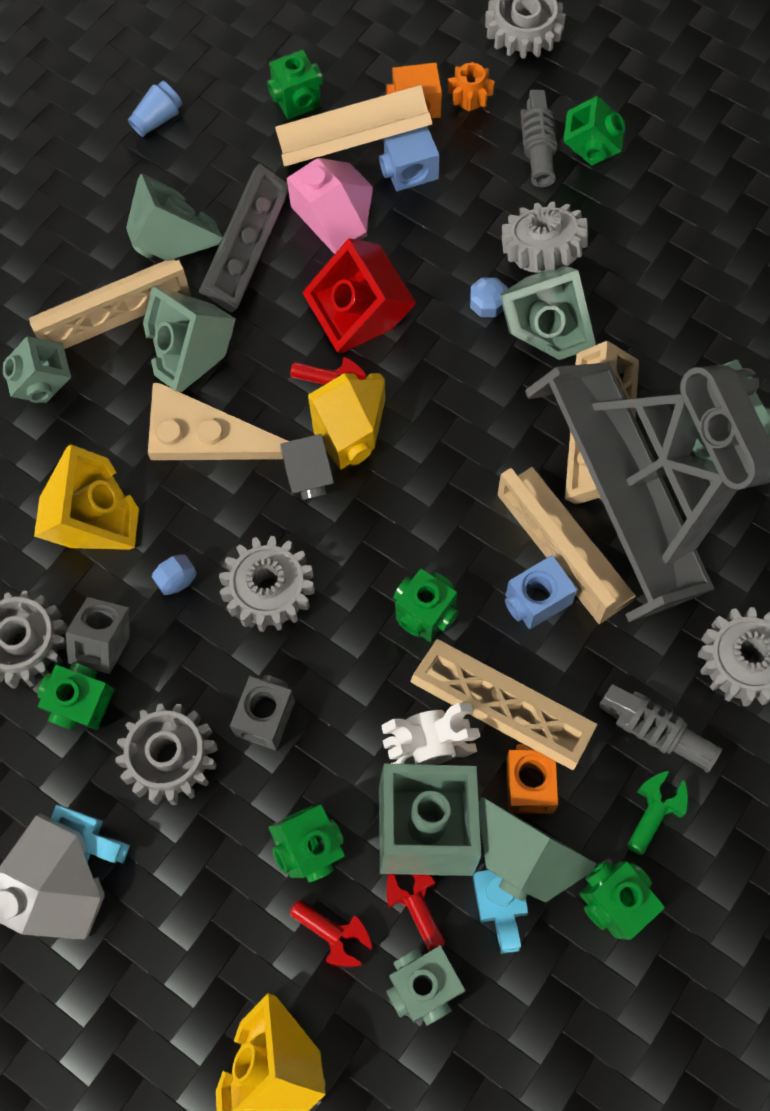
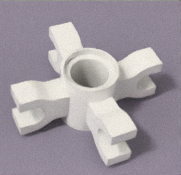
M458 703L451 706L446 713L443 710H431L413 715L406 720L393 719L381 725L383 734L392 733L395 735L383 740L384 748L390 749L388 750L389 758L398 759L395 763L391 764L438 765L455 757L465 758L476 753L475 743L467 744L464 742L473 741L480 737L478 728H471L469 720L463 719L466 714L473 712L472 704Z

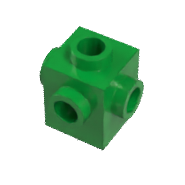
M304 50L269 62L271 79L267 80L268 90L273 101L279 103L288 120L321 107L319 86L323 84L322 74L316 62L310 63Z
M596 96L567 111L563 142L591 166L622 152L625 120L599 96Z
M421 568L413 579L406 577L397 588L393 597L396 600V620H398L399 625L410 634L417 637L422 636L429 642L434 640L440 630L446 632L459 612L456 609L457 592L453 590V584L444 576L438 573L430 575ZM422 597H423L424 599H426V600L429 601V602H428V603H424V602H422V601H420V600H421Z
M72 662L70 669L55 665L52 674L47 673L39 686L38 698L41 700L37 707L50 713L47 721L73 731L76 723L98 730L115 689L104 682L96 680L95 677L98 672L74 662Z
M322 804L309 806L268 826L276 844L272 848L274 859L280 870L284 874L288 872L290 878L306 877L308 882L316 881L334 871L331 863L345 857L340 847L343 844L341 831L333 819L327 818Z
M608 861L602 862L586 876L585 879L589 884L579 892V895L587 903L584 910L592 922L602 930L607 928L617 939L631 940L665 908L650 890L652 886L650 878L634 863L630 865L628 862H612L611 864Z

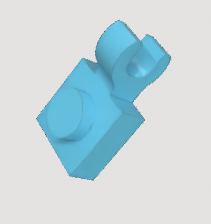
M55 806L51 819L81 833L87 848V852L84 853L87 862L92 854L116 863V861L124 863L130 845L99 835L103 823L102 820L64 806Z
M492 871L474 872L473 882L480 922L495 920L500 954L520 951L521 942L515 917L528 914L526 899L523 902L499 887L502 878Z

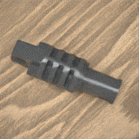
M530 90V98L526 104L527 110H521L524 154L530 159L532 184L542 188L552 185L556 179L553 165V156L557 151L554 111L547 108L545 91Z
M613 684L609 687L599 707L617 719L616 725L628 733L636 735L638 739L648 742V745L658 748L663 754L668 753L670 755L673 751L702 768L706 773L712 769L723 749L722 747L713 744L686 728L688 723L685 722L684 718L674 715L669 709L662 708V705L657 702L650 701L651 699L636 691L631 694Z

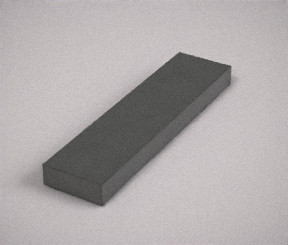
M261 164L254 168L199 290L200 294L230 313L237 310L289 192L287 182Z

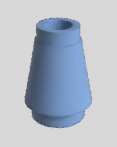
M161 81L157 86L153 84L127 120L132 128L140 136L144 137L147 133L179 114L178 108L183 103L177 93L166 82Z

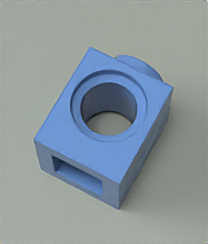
M427 126L384 138V154L379 156L380 166L384 177H391L396 191L439 179V153Z
M551 555L509 580L505 604L514 619L517 621L523 620L530 630L570 606L575 598L577 588L554 556ZM534 588L541 589L547 594L548 599L535 601L526 592Z

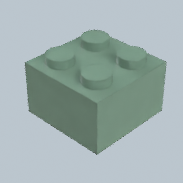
M383 764L379 784L380 874L474 875L481 858L477 766Z

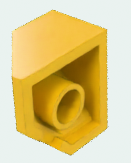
M344 373L308 395L314 434H322L325 450L340 470L349 464L357 465L363 462L371 454V451L375 449L386 399L385 379L380 373H370L366 380H359L355 373Z
M69 445L66 447L39 498L34 537L69 548L130 550L135 548L139 508L131 495L125 497L113 477L117 472L108 458L77 446Z
M267 993L239 1024L234 1042L241 1044V1047L234 1059L232 1072L223 1071L216 1089L217 1111H309L326 1095L320 1050L275 995Z

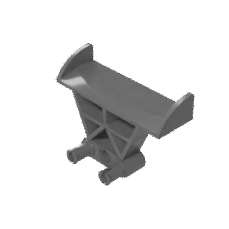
M609 362L559 366L525 390L528 399L555 395L648 600V603L625 614L628 622L661 612L713 590V584L696 549L737 490L770 483V439L749 398L759 387V378H747L756 374L752 369L734 370L727 365L695 367L684 374L680 385L681 394L626 399ZM668 404H676L673 413ZM633 407L636 408L659 458L657 461L654 460L631 411ZM728 419L731 423V433L728 430ZM698 433L712 460L690 455ZM665 475H667L686 515L687 520L685 523L663 479ZM704 479L712 481L709 487H707Z

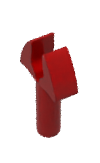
M345 357L343 358L342 366L335 370L294 362L290 369L292 378L322 385L329 383L344 373H355L359 380H366L364 371L353 361Z
M388 874V907L391 908L396 904L408 907L428 950L432 951L439 946L443 947L445 940L424 899L426 889L435 885L433 878L430 875H411L415 884L413 895H410L408 891L398 887L394 874Z
M302 900L296 901L291 907V917L329 942L331 953L326 958L327 963L339 967L362 966L360 961L345 953L344 945L340 941L341 938L346 940L355 938L372 950L369 935L356 916H353L350 924L339 926Z

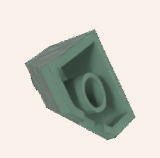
M140 174L126 227L132 246L138 253L148 258H153L155 255L169 261L219 245L223 237L216 222L204 212H200L197 217L195 210L185 203L186 198L149 176Z
M562 265L556 267L555 270H547L526 277L500 294L510 334L556 359L561 360L576 355L596 345L577 269Z
M152 286L143 325L146 338L153 339L157 358L151 360L154 376L174 391L183 392L225 357L236 319L214 304L160 286Z
M483 797L480 798L479 821L486 868L502 878L499 887L513 897L524 902L527 895H531L546 903L587 876L597 863L559 840L542 832Z

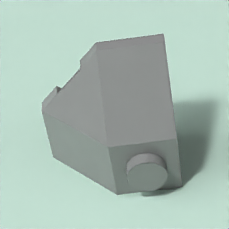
M41 813L35 816L0 866L1 924L23 935L83 940L89 937L105 894L98 877L93 879L84 856L87 848L81 833Z

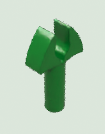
M669 771L653 776L637 791V793L647 798L648 808L628 842V848L635 854L643 855L665 815L674 813L679 818H682L686 814L688 794L685 780L679 784L674 793V798L667 799L664 803L661 802L660 785L665 781Z

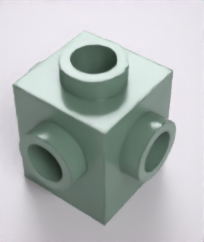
M27 336L3 362V375L7 380L10 397L29 400L33 403H47L71 378L63 343Z
M441 946L423 956L419 949H415L396 960L393 964L397 971L389 975L393 987L386 990L400 1018L409 1014L413 1023L423 1018L426 1026L450 1013L452 1009L448 1002L465 992ZM418 979H426L430 982L432 990L427 995H419L413 989L414 983Z

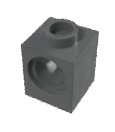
M322 434L281 443L280 449L291 493L301 492L302 500L327 494L325 486L331 485L334 482Z
M87 597L66 631L68 663H78L93 670L110 674L130 639L129 607Z
M264 675L262 680L249 676L230 724L235 737L277 751L295 704L292 690L287 689L288 684L268 675ZM270 701L276 704L274 713L267 718H258L253 715L255 707L261 702Z

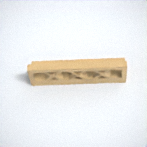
M418 85L279 125L275 128L283 154L281 156L285 167L432 124L430 112L427 110L422 86Z
M174 259L165 260L32 316L29 320L37 338L63 343L64 349L145 315L152 286H160L187 296L191 294L180 261H175Z
M609 341L602 342L576 354V365L609 362L625 398H637L638 359ZM617 364L624 368L623 382L617 372ZM633 407L631 411L636 418V408ZM570 431L565 499L576 505L597 498L601 499Z
M533 467L518 476L512 468L500 475L499 498L546 558L551 555L554 556L577 588L576 596L598 624H601L634 601L636 595Z
M436 639L411 679V683L451 705L471 703L473 712L470 715L573 771L597 726L591 720Z

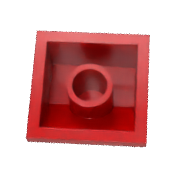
M351 238L346 240L302 292L338 353L348 351L391 331L416 305L415 300L380 244Z

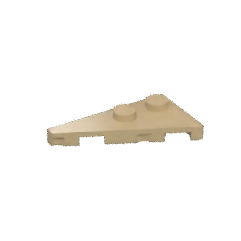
M153 383L148 455L151 460L283 459L280 444L289 441L185 394L174 391L160 383Z

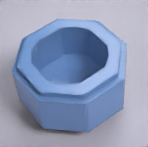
M480 278L471 286L470 308L480 317H497L504 311L500 294L507 290V286L498 278Z
M181 554L171 556L159 564L153 572L152 578L163 595L179 593L188 587L194 580L197 572L187 556Z

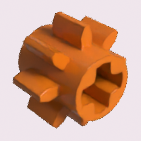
M474 62L466 63L461 67L456 66L455 77L448 78V93L453 94L452 104L454 106L459 105L462 109L468 111L476 110L481 106L486 107L487 96L493 95L494 80L488 79L489 69H484L481 65Z

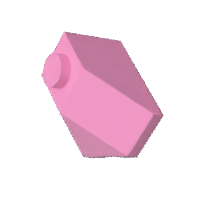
M317 158L287 178L291 208L334 254L348 238L361 240L367 236L373 187L350 163Z

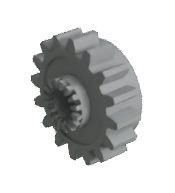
M490 0L485 19L487 38L495 39L494 47L496 49L503 46L507 47L506 55L511 56L514 51H520L521 58L525 59L527 52L532 51L536 57H539L542 47L551 51L553 50L554 41L560 42L565 23V14L562 13L563 3L556 0Z
M550 202L547 207L534 203L533 210L529 211L522 207L519 209L520 216L509 215V224L502 225L503 253L508 254V261H515L519 268L534 273L555 270L556 267L562 265L569 266L577 257L582 256V248L588 246L587 219L582 218L580 210L570 212L569 204L556 208L555 202Z
M270 536L267 545L261 546L260 541L255 537L252 539V549L247 550L242 545L237 546L240 556L237 560L226 557L225 563L230 572L219 574L221 584L226 586L220 590L223 602H229L227 609L232 617L241 613L240 621L243 626L247 627L253 622L257 624L261 632H264L267 625H274L277 630H281L283 622L291 620L296 623L298 621L296 613L299 609L308 610L310 607L305 595H311L315 592L314 583L309 581L314 577L312 566L304 565L307 560L303 551L293 555L294 549L291 541L288 540L282 547H277L275 536ZM266 579L277 581L274 587L271 586V589L266 588V590H263V588H258V585Z
M23 591L20 597H12L8 592L4 594V599L0 600V682L5 678V683L11 688H16L21 678L30 687L35 686V675L41 673L45 676L47 673H50L48 669L50 663L62 665L64 661L58 656L57 651L67 649L66 639L60 635L66 633L68 626L63 620H59L62 616L55 605L49 607L50 603L42 595L33 600L28 591ZM18 634H26L22 642L12 645V642L15 641L14 638H17Z
M750 607L744 617L741 616L736 608L732 609L727 615V620L721 616L717 617L711 625L713 630L707 629L701 639L707 644L702 646L698 652V657L706 659V664L700 670L701 674L710 675L713 681L710 688L712 690L719 688L725 692V700L728 702L733 697L741 699L743 706H749L757 698L762 705H765L770 701V612L763 619H759L754 607ZM740 650L753 654L757 663L745 661L744 656H741L742 652Z
M162 703L157 704L156 712L150 714L143 709L140 711L141 719L136 724L127 722L125 725L129 730L127 738H121L117 741V744L124 749V754L115 758L116 763L120 767L128 768L120 776L126 784L136 782L132 791L139 798L149 790V800L156 805L160 802L162 795H166L172 805L177 804L178 793L184 792L192 799L195 797L192 786L196 782L207 786L209 783L203 775L204 770L216 769L217 766L215 761L208 757V754L218 750L217 744L213 740H205L213 733L207 723L198 726L201 718L196 711H192L186 717L185 710L181 704H176L172 711H167ZM169 745L177 746L176 754L170 761L163 763L157 761L158 753L161 752V749Z

